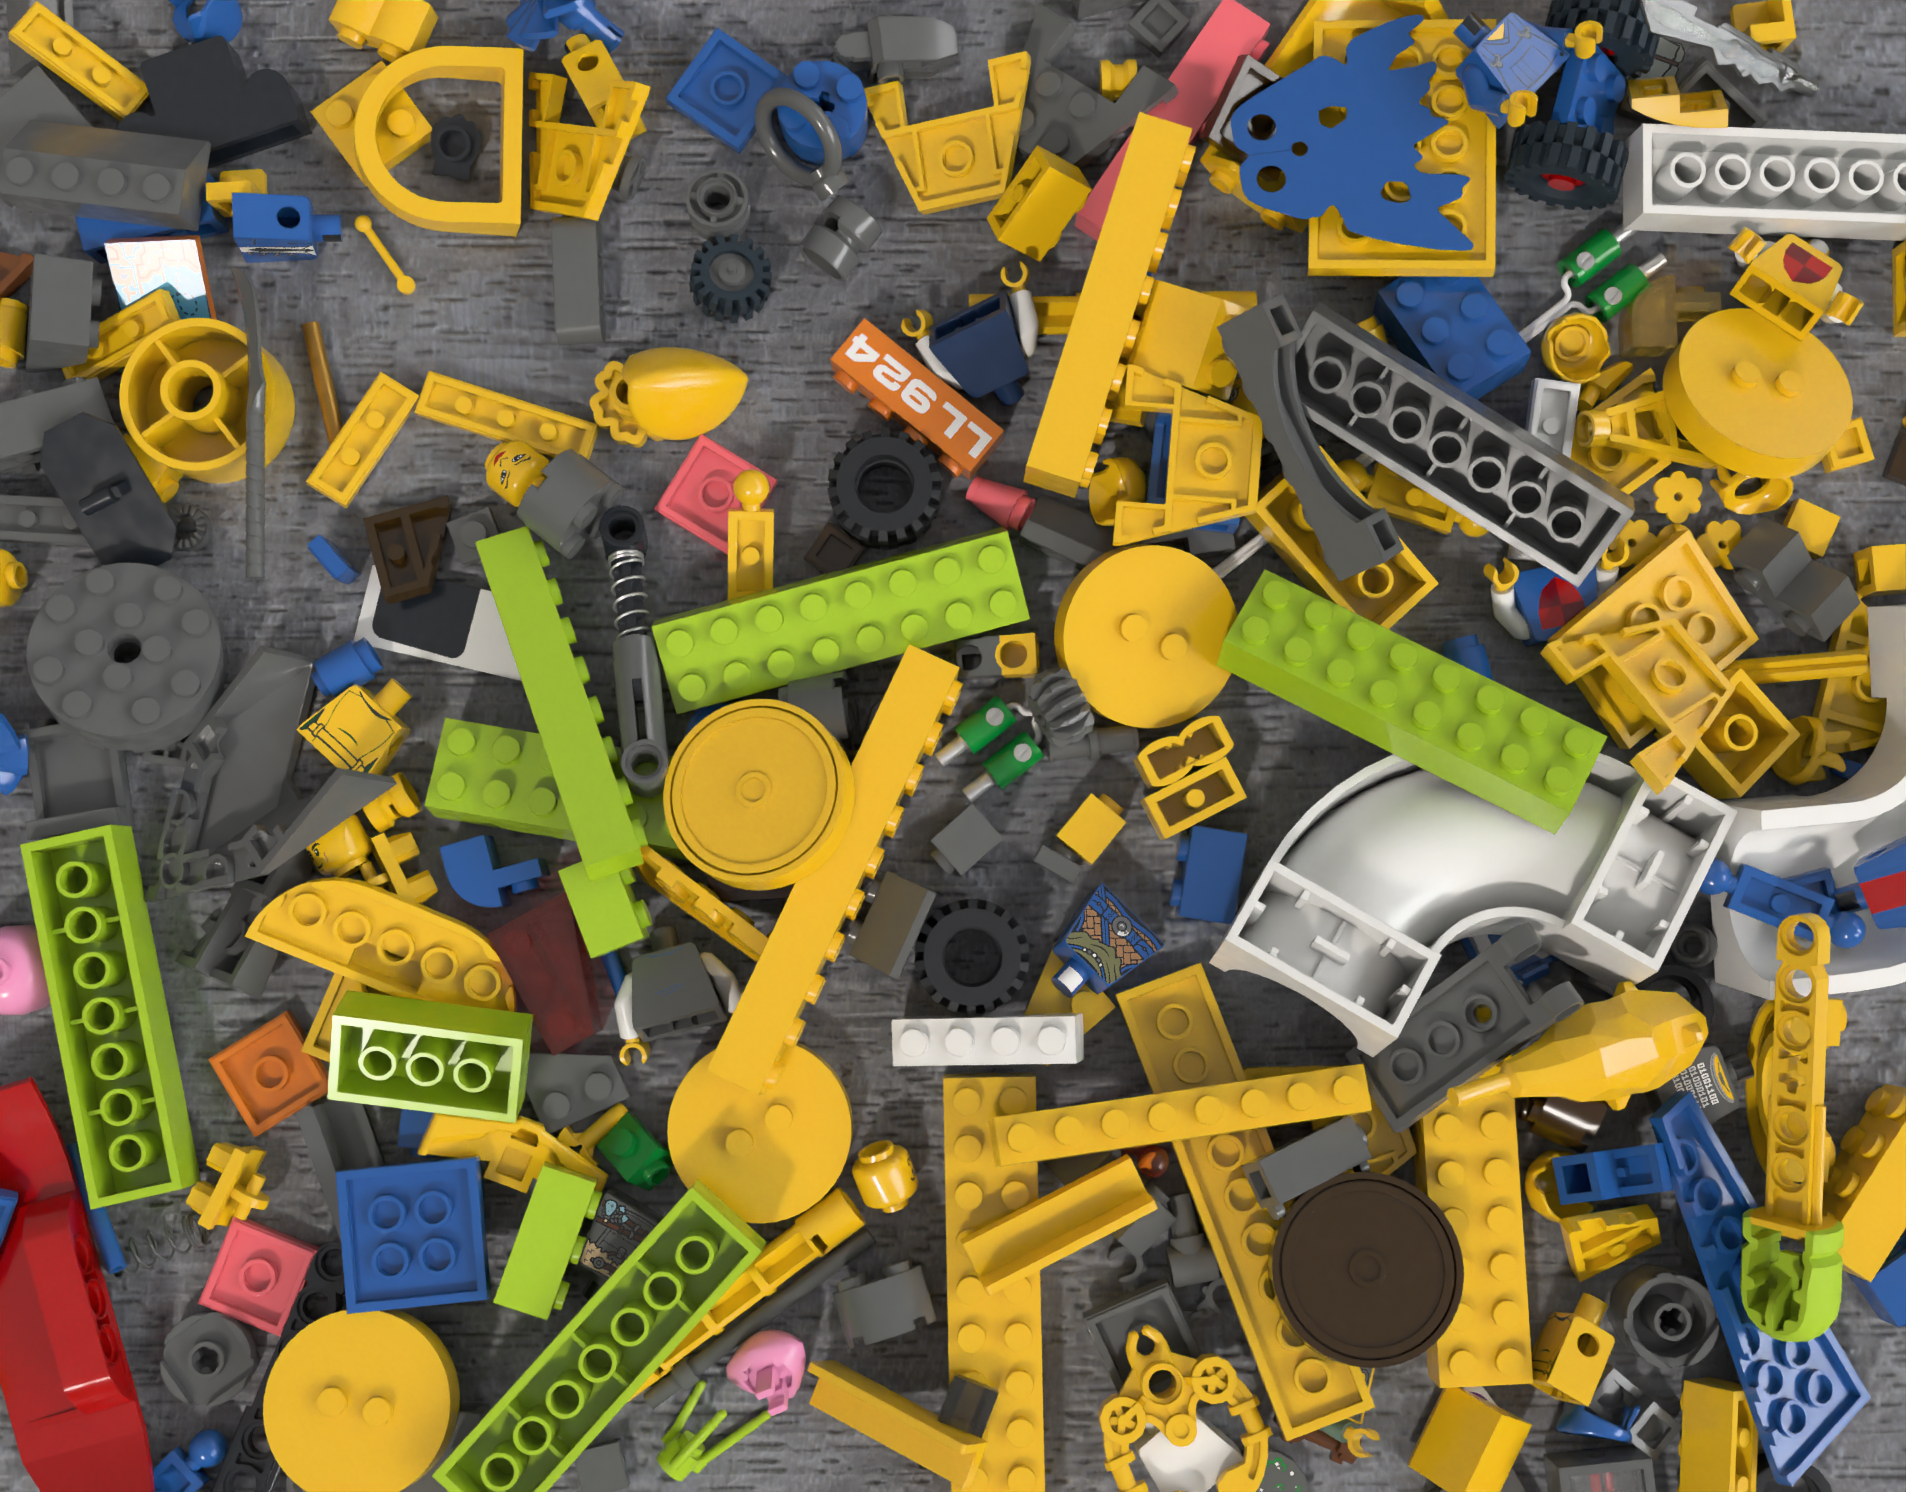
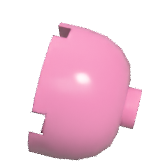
M32 925L1 927L0 1014L26 1015L47 1007L50 1004V998L36 927Z

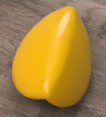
M660 347L640 351L628 358L622 368L623 379L628 385V405L634 420L649 434L666 440L695 438L719 426L736 409L748 383L747 374L733 363L707 352L680 347Z

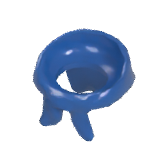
M168 0L175 7L172 19L175 28L187 42L198 43L215 36H223L229 43L241 29L243 15L238 0H207L201 11L193 13L189 17L188 10L194 0Z
M1563 1402L1562 1414L1556 1425L1558 1432L1598 1439H1614L1624 1444L1632 1441L1630 1427L1640 1411L1638 1405H1635L1632 1409L1625 1406L1620 1422L1616 1426L1585 1411V1406Z

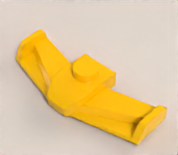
M434 1113L417 1150V1154L424 1156L426 1154L455 1158L480 1156V1160L488 1161L483 1171V1178L527 1193L532 1179H538L544 1161L598 1178L594 1190L599 1192L603 1191L609 1177L603 1170L548 1133L544 1124L524 1116H518L516 1123Z

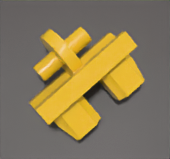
M411 832L394 835L386 838L385 834L382 833L371 838L374 846L372 853L382 874H377L371 861L360 865L359 869L366 883L382 889L388 885L392 893L419 904L426 902L437 894V886L428 870L406 879L399 864L420 855Z
M227 1142L215 1143L206 1159V1165L221 1172L222 1175L216 1186L206 1180L198 1181L192 1187L186 1200V1204L201 1215L197 1224L208 1230L213 1229L215 1225L227 1227L230 1226L233 1217L246 1220L252 1208L265 1210L268 1207L271 1199L267 1194L260 1191L266 1177L257 1173L267 1151L256 1145L240 1147Z

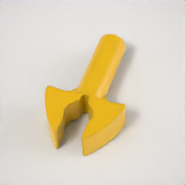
M618 1102L583 1133H574L570 1126H566L562 1129L557 1139L567 1146L576 1147L581 1144L582 1149L579 1151V1154L597 1166L600 1164V1161L594 1156L595 1146L609 1133L628 1110L623 1104Z

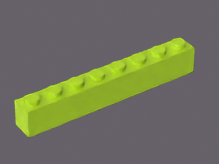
M524 526L476 541L475 544L589 881L591 882L644 864L640 848L648 845L640 819L632 821L629 819L625 806L633 804L632 796L625 777L616 779L611 765L619 763L611 736L601 738L597 724L605 722L597 696L587 698L583 684L591 682L583 656L573 658L569 645L577 643L569 616L560 619L556 606L563 604V599L556 579L546 580L542 567L550 565L542 539L533 542L529 528Z

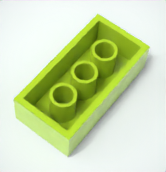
M347 990L332 1015L327 1099L516 1123L526 1095L533 1014Z

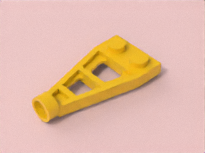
M1664 390L1605 410H1583L1578 414L1575 421V437L1582 447L1608 446L1703 469H1717L1719 465L1701 453L1689 441L1677 437L1676 424L1666 406ZM1654 410L1659 439L1638 437L1635 414Z

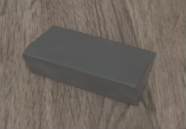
M1704 56L1696 62L1677 85L1679 93L1721 90L1728 107V127L1762 128L1769 121Z

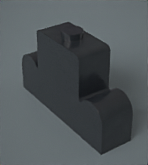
M215 36L198 43H181L175 46L171 52L143 61L140 69L155 115L150 116L143 112L131 113L125 116L117 127V130L209 141L211 149L208 169L312 134L301 99L284 76L272 69H261L251 74L247 79L239 54L223 36Z

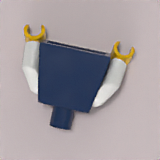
M1020 262V267L1023 275L1020 281L1016 283L1010 282L1005 266L1001 270L1003 283L1012 288L1013 294L1008 296L1006 290L1001 291L934 325L933 318L928 311L917 309L916 314L921 320V327L918 331L913 327V323L909 318H904L901 322L902 331L910 337L917 338L916 348L927 369L955 389H964L972 398H979L994 391L1003 406L1014 404L1023 397L1025 391L1018 379L1029 372L1028 358L1036 352L1039 321L1032 293L1025 288L1030 279V271L1022 262Z

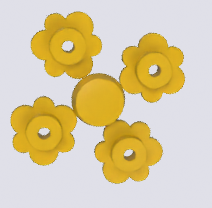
M1675 471L1669 478L1663 477L1656 480L1653 485V492L1658 499L1654 503V508L1658 513H1666L1667 519L1674 524L1664 527L1655 536L1653 533L1648 532L1649 526L1646 521L1636 520L1633 522L1629 519L1608 547L1609 550L1614 551L1617 547V540L1621 537L1629 548L1628 559L1619 565L1620 568L1629 567L1632 564L1638 565L1648 556L1647 554H1651L1677 531L1689 530L1686 526L1678 523L1684 522L1689 514L1697 513L1701 508L1700 501L1697 498L1702 494L1703 487L1698 479L1687 478L1684 472ZM1726 520L1721 524L1717 521L1709 522L1705 527L1706 533L1697 537V544L1713 568L1720 565L1726 570L1733 569L1727 555L1743 539V537H1740L1741 527L1739 523L1734 520Z

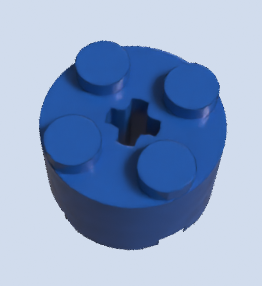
M800 62L787 76L781 87L797 90L819 105L831 120L839 136L842 147V160L850 155L852 157L863 146L869 128L867 100L861 80L849 69L835 62ZM778 106L777 112L785 141L793 153L806 163L816 166L824 162V150L813 126L797 111L786 106Z

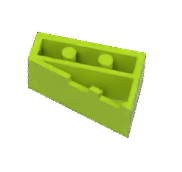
M544 1161L493 1303L544 1320H548L552 1308L561 1311L570 1286L569 1282L562 1280L568 1262L575 1265L578 1264L586 1241V1237L580 1236L578 1233L584 1217L594 1219L602 1196V1192L594 1190L598 1178Z

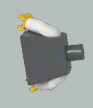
M671 926L660 927L651 931L650 939L653 952L633 958L632 972L624 977L614 1002L619 1034L626 1041V1044L620 1051L619 1058L627 1066L631 1062L629 1048L631 1047L639 1049L642 1054L641 1060L644 1064L651 1055L648 1041L727 1021L726 1012L733 1015L743 994L734 973L714 954L708 952L701 953L694 942L679 945L676 928Z

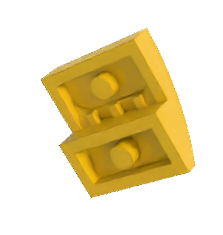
M1674 76L1628 80V93L1632 109L1648 117L1674 125L1693 128H1728V107L1721 90L1679 93Z

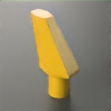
M1627 361L1616 362L1600 370L1601 375L1597 379L1580 384L1577 410L1579 412L1592 410L1597 400H1606L1633 371V363Z

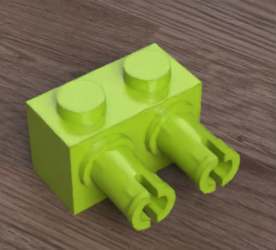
M583 861L558 871L591 958L603 956L650 937L647 927L653 925L652 919L644 900L636 901L630 886V884L636 882L632 868L591 882L587 876Z

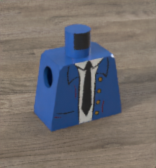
M232 193L233 238L246 263L314 260L318 258L317 242L343 241L341 215L315 214L309 197Z

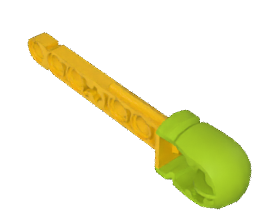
M1814 913L1791 915L1785 918L1778 928L1776 960L1783 962L1776 973L1772 1088L1771 1095H1769L1765 1206L1748 1209L1742 1216V1235L1747 1240L1741 1246L1740 1289L1743 1306L1748 1317L1761 1332L1774 1339L1786 1342H1807L1821 1336L1838 1316L1842 1291L1843 1259L1837 1251L1843 1247L1844 1226L1843 1223L1836 1219L1822 1216L1826 1130L1824 1091L1829 976L1824 964L1830 963L1831 936L1826 921ZM1799 922L1806 923L1813 932V944L1808 949L1801 947L1795 939L1794 930ZM1796 970L1804 971L1811 979L1812 988L1808 996L1799 994L1793 986L1792 978ZM1795 1017L1803 1019L1809 1027L1810 1036L1806 1043L1798 1042L1791 1033L1790 1026ZM1806 1052L1808 1057L1801 1059V1055L1792 1056L1791 1053ZM1797 1069L1798 1075L1805 1077L1806 1083L1800 1086L1799 1080L1792 1078L1791 1071ZM1790 1112L1798 1113L1804 1119L1806 1132L1803 1137L1795 1136L1789 1130L1787 1118ZM1788 1159H1794L1802 1166L1804 1180L1801 1184L1794 1183L1788 1178L1785 1170ZM1781 1235L1797 1240L1805 1238V1251H1803V1254L1785 1249L1780 1251L1779 1241H1781Z

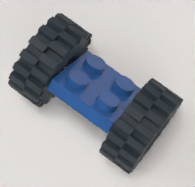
M1552 0L1545 26L1571 28L1575 34V29L1580 23L1589 20L1597 21L1603 27V40L1601 43L1596 44L1595 53L1588 59L1577 57L1574 48H1571L1568 52L1570 56L1562 64L1564 66L1562 70L1563 75L1551 120H1548V124L1535 121L1532 122L1531 126L1525 124L1521 126L1520 130H1517L1504 175V180H1507L1506 184L1510 188H1515L1514 192L1519 195L1528 194V199L1534 202L1542 200L1548 206L1555 207L1558 204L1563 205L1564 209L1574 210L1575 207H1580L1582 210H1592L1593 206L1602 209L1606 208L1607 204L1612 205L1615 203L1629 157L1628 148H1624L1625 143L1620 139L1613 140L1614 118L1618 103L1624 98L1627 76L1636 79L1641 77L1642 73L1647 74L1650 71L1661 36L1649 33L1640 3L1643 2L1645 8L1661 24L1664 23L1663 15H1659L1660 10L1656 6L1648 7V0Z

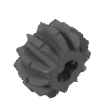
M1055 667L1035 675V679L1026 683L1024 697L1028 702V709L1034 717V722L1038 724L1042 734L1046 735L1050 743L1062 748L1069 743H1076L1083 739L1085 734L1093 731L1094 716L1090 711L1091 705L1085 697V692L1081 690L1077 680L1071 677L1069 671L1064 668Z

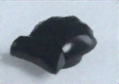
M456 114L451 118L443 117L434 124L431 131V148L435 159L432 170L433 175L451 176L464 181L471 180L470 167L474 163L482 143L481 133L476 128L474 122L467 121L461 114Z

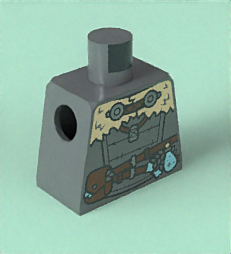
M614 1186L605 1193L601 1200L578 1261L580 1265L593 1272V1275L582 1291V1295L588 1300L663 1218L662 1215Z

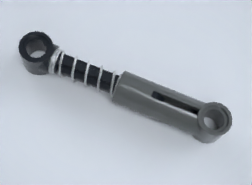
M619 505L610 508L603 514L599 522V531L605 550V558L611 567L609 575L615 582L611 587L612 594L616 596V601L613 603L612 608L618 614V618L614 621V626L619 630V635L612 642L611 648L622 755L621 767L629 789L640 797L652 798L663 793L665 777L670 763L658 648L655 638L647 636L651 629L646 627L645 617L650 612L645 610L644 599L648 595L643 593L642 582L646 578L641 576V567L644 565V558L648 549V539L641 514L634 508ZM621 531H631L634 533L633 536L626 540L614 538ZM644 706L647 740H640L637 707ZM643 762H653L658 765L657 770L651 775L640 776L635 773L637 766Z

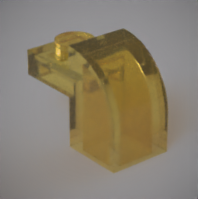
M1675 275L1664 276L1652 281L1633 298L1620 315L1618 324L1619 358L1664 357L1678 346L1677 322L1699 321L1709 314L1720 311L1721 292H1704V287L1686 286L1677 289L1675 293Z

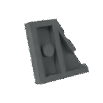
M529 1053L526 1091L540 1123L544 1124L546 1131L550 1134L632 1096L614 1054Z

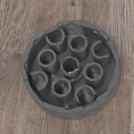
M141 563L104 565L90 569L68 580L41 606L30 628L26 648L27 667L32 684L53 717L67 732L95 748L102 750L106 748L132 750L133 753L157 750L180 741L191 734L223 694L227 664H229L224 636L209 603L203 595L177 574L160 567ZM126 654L128 656L139 655L132 662L122 663Z

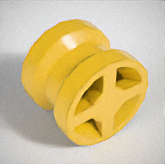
M1126 59L1123 64H1113L1110 60H1100L1099 94L1111 102L1117 101L1137 74L1136 59Z

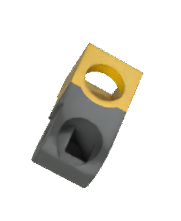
M1035 633L982 637V639L961 640L954 643L956 666L960 667L957 679L1034 678L1035 675L1041 673L1039 638Z

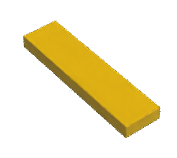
M432 371L427 373L414 411L418 416L502 443L516 440L526 442L543 456L552 459L565 450L573 449L589 460L600 429L595 423Z

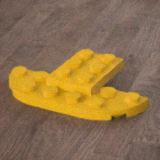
M331 877L298 884L272 900L257 915L245 935L247 938L334 972L301 1049L302 1052L330 1062L332 1015L347 990L516 1012V991L510 969L499 950L486 936L458 919L360 880Z

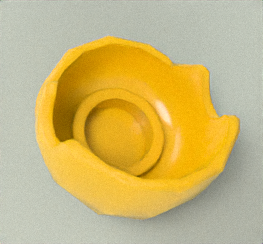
M1573 312L1555 319L1547 328L1541 341L1543 364L1554 377L1567 382L1582 384L1597 379L1601 375L1600 369L1603 363L1611 355L1606 328L1596 317L1579 312Z
M1127 457L1104 459L1103 464L1108 465V467L1103 471L1092 474L1089 484L1090 512L1098 525L1114 526L1116 501L1146 503L1148 488L1146 476L1135 460Z
M1547 1150L1532 1162L1525 1175L1524 1189L1530 1206L1546 1219L1560 1223L1559 1220L1565 1217L1591 1213L1593 1206L1589 1202L1560 1204L1552 1158L1574 1154L1565 1150Z

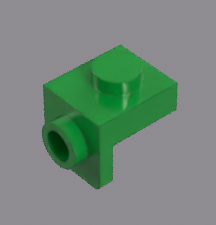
M626 1112L597 1145L627 1182L647 1191L662 1183L674 1166L669 1148L662 1146L639 1118L629 1112Z

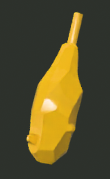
M1631 981L1618 982L1613 998L1583 1005L1571 1016L1551 1025L1538 1041L1505 1061L1499 1073L1451 1087L1447 1090V1098L1452 1106L1457 1107L1505 1092L1512 1098L1561 1097L1575 1102L1605 1100L1613 1110H1621L1626 1107L1631 1094L1657 1089L1692 1065L1709 1034L1706 1017L1676 992L1638 990Z

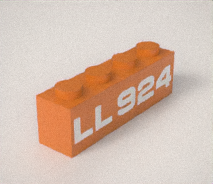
M865 318L830 359L832 370L836 372L833 379L842 388L851 394H854L856 390L861 392L870 400L867 406L878 417L886 422L891 418L905 428L903 432L910 434V440L914 442L920 440L925 446H928L939 455L937 463L955 478L962 474L971 480L1004 439V430Z

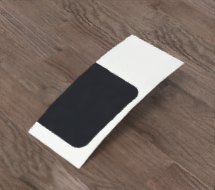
M372 565L354 637L355 642L365 637L372 647L522 681L492 591L435 578L432 593L387 605L383 598L376 567Z

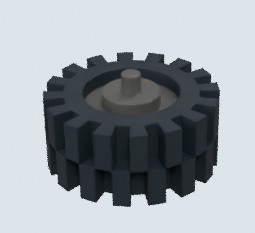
M722 234L715 236L714 245L708 239L702 244V252L698 249L695 252L691 264L690 293L693 292V301L696 306L702 303V313L706 316H709L711 311L716 312L715 321L723 322L724 315L730 316V324L738 323L739 315H743L745 321L753 317L754 310L759 313L763 309L764 301L767 302L772 280V272H770L771 263L769 258L764 259L765 251L761 246L755 250L752 249L753 240L746 237L744 244L738 243L739 235L731 234L730 242H725Z

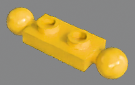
M1345 459L1337 463V466L1359 491L1366 492L1365 498L1376 511L1384 507L1388 516L1445 535L1451 532L1454 522H1457L1461 531L1470 537H1481L1489 532L1379 462L1375 464L1372 475L1367 474L1363 464L1357 460Z
M754 469L742 471L734 480L733 491L736 498L742 503V508H728V600L773 588L774 509H760V503L767 498L770 486L766 476Z

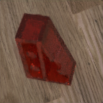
M565 891L487 934L529 1013L533 1014V1020L553 1056L565 1052L603 1030L586 944Z

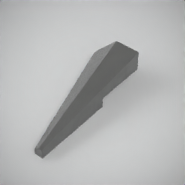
M321 774V776L318 778L321 781V783L318 786L314 795L317 794V792L322 788L326 781L331 777V774ZM303 849L267 875L236 882L229 890L231 897L218 919L208 917L201 926L206 934L191 952L182 950L175 961L232 989L261 999L279 950L247 938L245 935L257 915L272 900L286 890L307 881L314 863L307 849Z

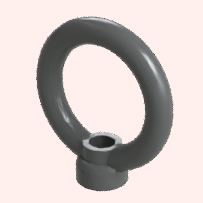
M785 87L770 89L760 97L756 104L754 115L756 132L766 154L779 170L802 185L812 186L821 201L835 193L850 180L841 169L842 147L839 136L831 120L819 105L805 94ZM786 106L797 111L813 126L824 150V162L815 169L806 167L792 158L783 148L776 136L772 122V114L776 107Z

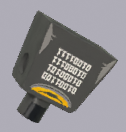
M1704 1042L1690 1067L1661 1087L1645 1092V1095L1654 1114L1677 1091H1691L1708 1122L1712 1124L1738 1109L1740 1101L1733 1084L1754 1077V1069L1750 1059L1743 1051L1723 1058L1716 1044Z

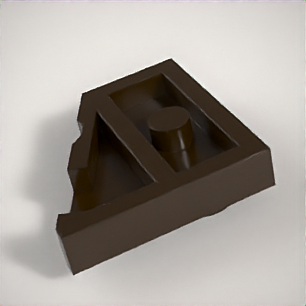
M448 495L363 518L383 598L387 605L432 593L448 529L446 523L450 521L453 509Z

